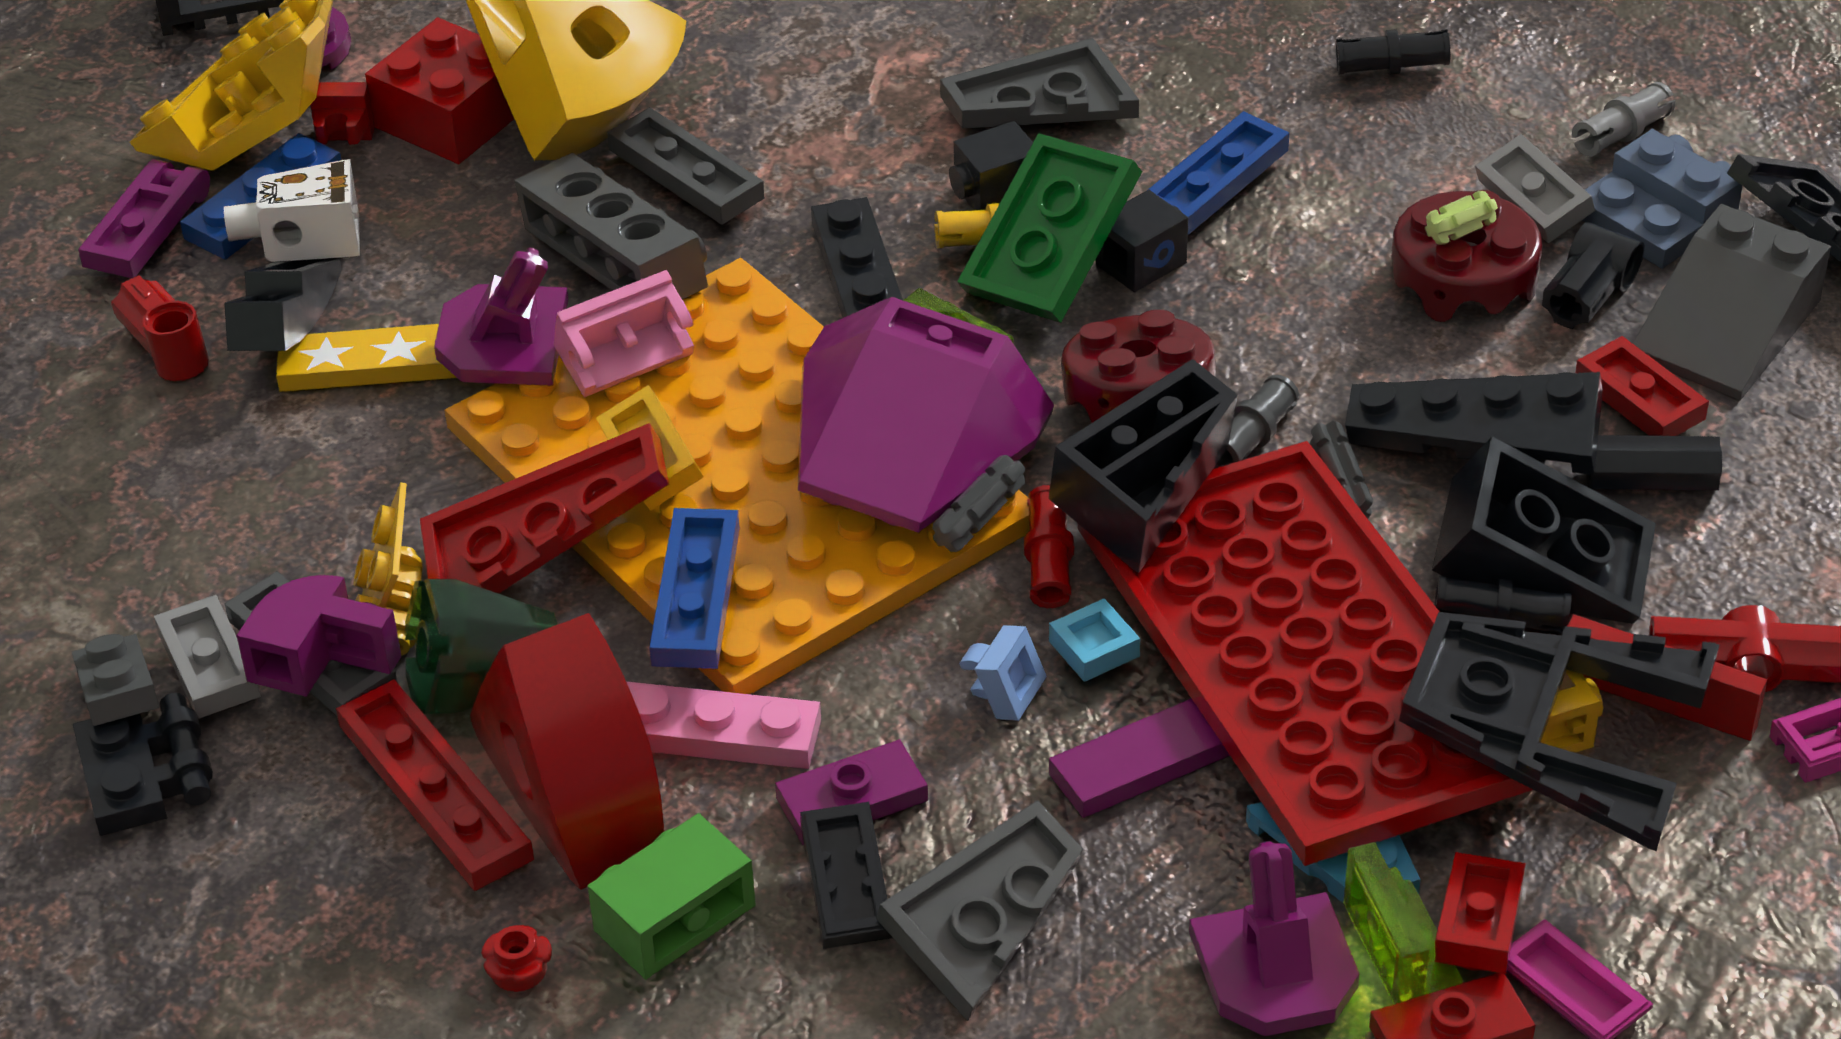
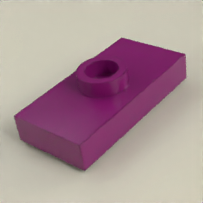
M900 739L775 782L776 799L802 845H804L800 823V812L869 802L872 820H876L928 801V785Z

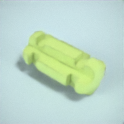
M1477 191L1473 194L1474 200L1471 195H1468L1439 208L1441 214L1438 213V210L1430 211L1426 216L1427 226L1425 227L1428 237H1432L1438 245H1445L1450 242L1448 236H1450L1451 240H1457L1484 227L1482 222H1484L1485 226L1493 224L1497 219L1495 210L1498 208L1495 199H1490L1486 191Z

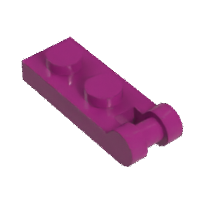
M157 159L149 161L79 247L78 251L82 267L128 278L136 277L193 203H202L205 200L210 188L209 173L206 170L194 167H187L181 171L174 169L173 164Z

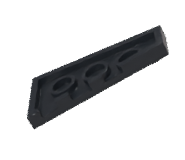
M1738 154L1727 174L1806 236L1830 245V254L1841 262V186L1816 164Z
M1563 372L1547 375H1502L1487 378H1441L1427 381L1352 384L1345 422L1348 442L1355 445L1425 453L1432 446L1449 447L1456 452L1457 458L1471 459L1492 436L1545 464L1546 460L1571 463L1573 473L1594 475L1603 394L1600 372Z

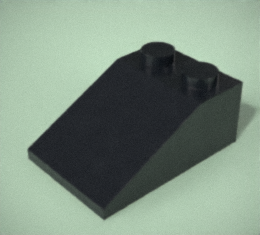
M1491 436L1452 478L1432 571L1452 579L1497 585L1498 579L1512 580L1513 587L1560 594H1563V592L1571 593V614L1633 624L1641 615L1656 523Z

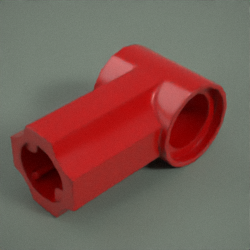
M138 275L121 283L118 295L111 301L114 314L150 353L158 375L165 380L183 381L203 372L208 366L209 356L194 307L187 302L175 301L156 280L148 281Z

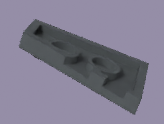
M1093 38L940 79V97L961 128L995 127L1015 121L1018 125L1139 118L1138 97Z

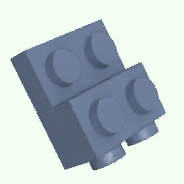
M1651 129L1617 151L1614 155L1612 172L1585 189L1592 196L1595 211L1581 221L1591 222L1642 241L1645 245L1643 258L1663 269L1684 254L1695 233L1720 204L1739 209L1743 186L1727 174L1731 167V164L1721 160L1715 163L1710 162L1694 153L1692 146L1684 137L1676 134L1667 137Z

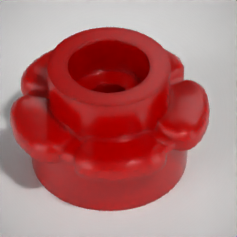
M526 925L506 927L498 933L492 934L485 941L481 952L482 957L486 959L483 965L484 970L494 983L504 990L519 992L531 989L539 984L546 974L547 962L552 957L551 944L545 936H537V931L533 927Z

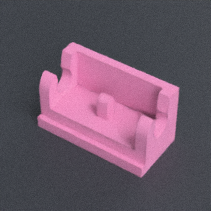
M664 270L557 312L554 347L583 397H587L692 355L694 344L686 328L694 324L686 305L672 284L670 274L667 270Z

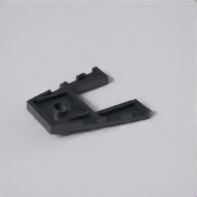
M1438 612L1403 700L1399 721L1646 848L1657 851L1677 783L1543 744L1541 740L1566 670L1701 709L1720 645L1702 642L1700 651L1665 647L1666 637L1640 634L1633 635L1632 643L1590 639L1591 629L1565 626L1562 636L1524 632L1526 622Z

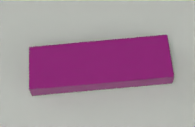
M1191 698L1050 757L1049 775L1082 818H1085L1230 755Z

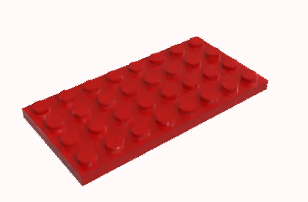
M1308 441L1212 469L1139 573L1135 572L1078 524V531L1304 866L1533 790L1399 721L1403 700L1439 610Z

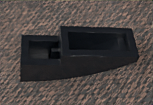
M341 258L278 261L245 271L246 296L224 303L227 351H286L299 343L317 323L334 292L342 270Z

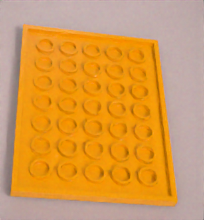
M740 257L707 274L708 287L683 299L694 324L686 328L694 344L692 355L587 397H583L559 355L553 386L495 383L444 409L447 428L506 483L607 441L608 439L596 417L649 385L661 402L704 477L651 511L644 502L639 503L572 546V548L653 625L674 508L738 510L740 530L718 669H698L722 692L752 694L1025 536L1030 531L1029 506H1027V499L1029 498L1018 490L1011 498H1006L1008 501L977 533L972 534L974 537L960 551L950 552L945 546H938L933 540L935 532L932 527L934 522L918 533L900 526L889 525L878 518L840 505L829 504L818 497L798 491L802 366L804 357L824 326Z

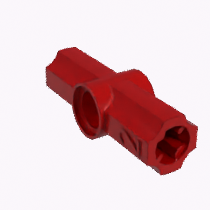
M1746 605L1732 609L1722 620L1651 616L1649 636L1666 637L1665 645L1676 649L1700 651L1702 642L1719 644L1715 662L1768 679L1765 692L1776 688L1781 684L1782 680L1841 683V626L1780 623V619L1775 612L1757 605Z

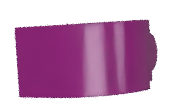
M333 575L303 577L277 587L257 604L236 635L247 682L306 697L330 660L391 674L401 658L393 610L379 607L369 602H358L348 599L345 578Z

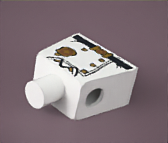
M350 159L264 175L257 179V200L255 203L224 207L228 240L235 241L261 237L265 258L268 261L278 262L360 256L359 209Z

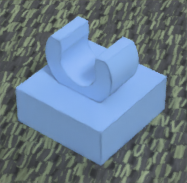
M1003 625L991 645L983 643L971 645L959 663L963 670H975L978 678L970 689L972 694L988 699L995 718L1001 720L1019 721L1047 677L1026 626Z

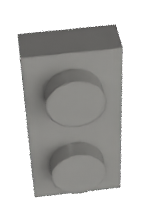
M1522 134L1475 165L1479 181L1490 191L1499 195L1500 198L1510 201L1524 210L1535 221L1541 237L1547 243H1550L1595 211L1592 196Z
M217 595L154 615L158 635L198 719L261 697L258 684L250 683L246 680L237 637Z

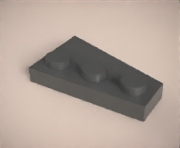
M1036 800L881 903L876 919L968 1021L1078 864L1083 848L1047 809Z

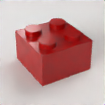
M439 17L365 73L375 128L458 165L514 120L479 34Z

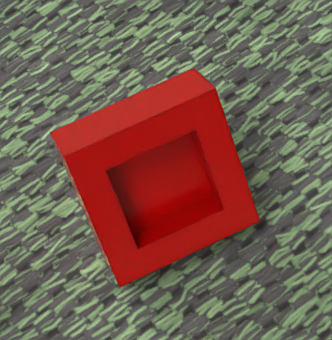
M319 82L316 99L310 105L316 141L326 145L328 140H348L349 145H355L361 140H372L375 126L367 83Z

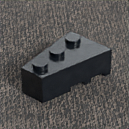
M1190 360L1056 445L1048 499L1135 572L1139 573L1227 450L1238 394L1195 360Z

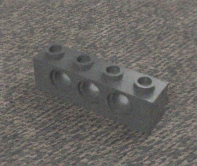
M574 153L568 154L514 180L525 229L612 291L664 270H667L670 274L672 284L682 300L708 287L704 268L707 252L699 235L693 230L686 229L668 217L662 209H656L638 197L630 188L623 187L605 175L600 168L593 167Z

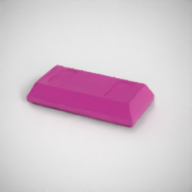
M1546 919L1542 920L1511 945L1506 973L1589 1039H1614L1653 1007V1003Z

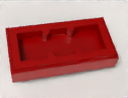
M1503 973L1491 974L1371 1011L1369 1028L1376 1039H1534L1536 1026L1507 976Z

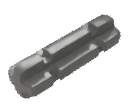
M1334 420L1326 425L1317 423L1311 429L1313 438L1310 441V445L1368 519L1372 515L1370 507L1373 504V498L1368 486L1363 483L1365 481L1352 447L1347 443L1348 437L1343 426Z
M1008 455L997 457L985 470L986 473H982L950 505L952 508L947 509L933 523L932 528L935 532L933 540L938 546H945L950 552L960 551L974 537L972 534L977 533L1008 501L1006 498H1011L1025 484L1023 475L1025 472L1024 465L1020 461H1013Z

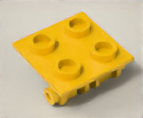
M402 482L399 484L391 506L380 505L377 511L371 535V542L375 543L373 550L362 549L357 561L353 581L354 586L363 588L362 595L358 594L355 601L369 602L379 607L393 610L401 656L408 653L409 649L417 641L420 587L423 571V562L417 555V552L411 547L401 546L407 484Z

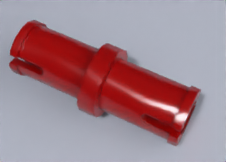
M1042 485L1030 491L1029 499H1027L1030 531L1024 537V556L1031 563L1030 599L1039 607L1057 608L1065 605L1070 600L1069 561L1074 555V537L1067 530V514L1048 499L1050 485Z

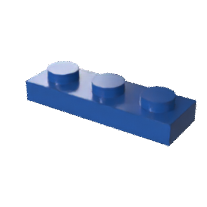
M1243 111L1150 187L1149 190L1170 205L1177 207L1188 217L1189 235L1289 150V132Z
M301 133L296 134L182 219L180 225L183 238L226 260L253 238L235 241L228 240L224 219L225 206L255 203L257 200V179L264 175L340 161V152Z
M674 508L649 647L651 666L718 669L740 530L738 510Z

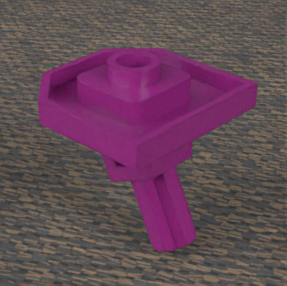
M529 247L525 252H515L502 277L494 275L489 284H477L443 304L434 345L436 360L461 382L553 386L559 356L554 347L557 312L567 309L568 292L567 287L539 286L548 270V263L539 257L538 250Z
M1271 841L1259 843L1258 847L1251 850L1248 855L1253 904L1244 906L1243 909L1189 919V934L1218 1014L1263 1036L1334 1023L1357 990L1360 973L1328 894L1324 892L1296 898L1292 851L1289 846L1281 843L1274 844Z

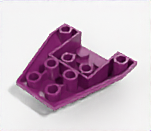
M890 297L824 326L804 357L801 385L798 491L818 497L829 504L840 505L878 518L889 525L900 526L919 533L938 519L947 509L952 508L950 505L982 473H986L985 470L997 457L1008 455L1013 461H1017L1034 449L1052 415L1054 404L1008 336L895 297Z

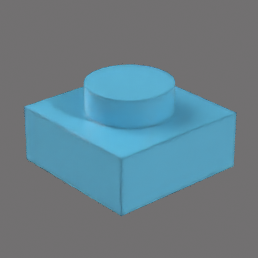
M1105 598L1049 623V642L1084 682L1140 657V637Z

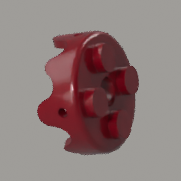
M1477 190L1439 193L1421 199L1408 207L1396 223L1393 231L1391 254L1395 283L1399 288L1409 287L1413 289L1421 298L1426 314L1437 322H1445L1451 319L1457 307L1463 302H1479L1485 306L1488 313L1498 314L1518 295L1527 301H1532L1535 296L1542 256L1541 233L1535 221L1524 210L1510 201L1500 198L1499 195L1492 191ZM1477 191H1486L1490 199H1495L1498 208L1495 210L1497 219L1493 224L1485 226L1484 222H1482L1484 226L1482 229L1457 240H1451L1450 236H1448L1450 242L1445 245H1438L1432 237H1428L1425 227L1427 226L1426 216L1430 211L1438 210V213L1441 214L1439 208L1468 195H1471L1474 200L1473 194ZM1467 242H1472L1477 245L1470 246Z
M1150 310L1141 315L1117 317L1088 323L1082 326L1080 332L1073 336L1063 348L1061 369L1067 405L1082 404L1093 423L1192 359L1215 376L1216 359L1214 345L1210 336L1201 328L1187 321L1176 319L1174 314L1167 310Z

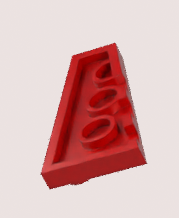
M648 423L420 518L432 611L444 628L448 627L669 485L660 437L651 424Z

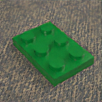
M1038 133L957 281L958 284L968 294L1061 323L1141 176V169L1132 159Z

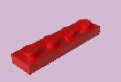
M395 679L336 708L339 727L474 892L534 860L531 840Z

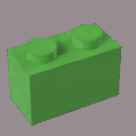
M697 813L678 827L664 831L653 843L621 864L609 867L598 879L587 885L594 931L645 980L756 906L752 860L700 813Z

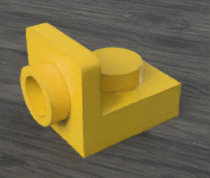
M1566 670L1541 743L1574 753L1594 747L1598 717L1603 713V702L1600 691L1592 679H1585L1580 673Z

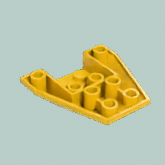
M284 0L279 5L281 10L270 18L265 13H262L246 23L238 30L240 35L220 50L222 56L170 102L167 99L159 102L139 118L144 127L131 139V145L138 152L214 171L298 120L317 96L333 0Z

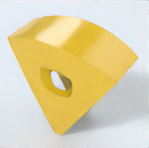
M466 0L493 71L534 161L557 160L571 153L577 155L607 139V132L624 123L667 72L678 55L684 40L687 22L676 13L649 0Z

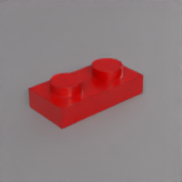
M1623 336L1577 360L1575 373L1600 372L1603 389L1602 400L1649 436H1677L1706 420L1709 401Z
M1455 852L1435 939L1433 962L1460 966L1468 970H1485L1506 974L1523 890L1526 863Z

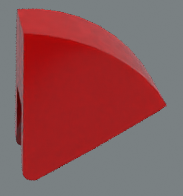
M590 613L503 645L498 651L479 689L470 714L472 726L481 745L515 801L566 875L581 890L598 879L606 869L613 865L621 864L653 843L664 832L662 800L649 739L625 677Z

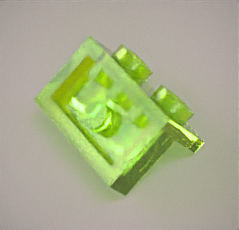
M1375 842L1348 848L1343 904L1392 1003H1400L1462 984L1463 979L1455 965L1434 962L1436 957L1435 939L1437 929L1413 883L1410 880H1403L1400 871L1396 867L1388 868Z

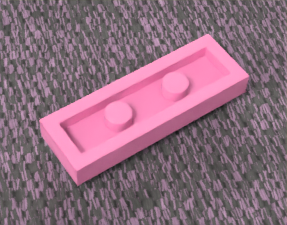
M627 682L646 730L651 751L654 753L809 769L821 723L820 702Z

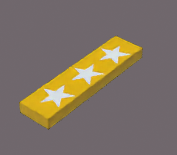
M439 324L307 334L299 343L286 351H278L276 377L280 392L457 377L436 360L434 345Z

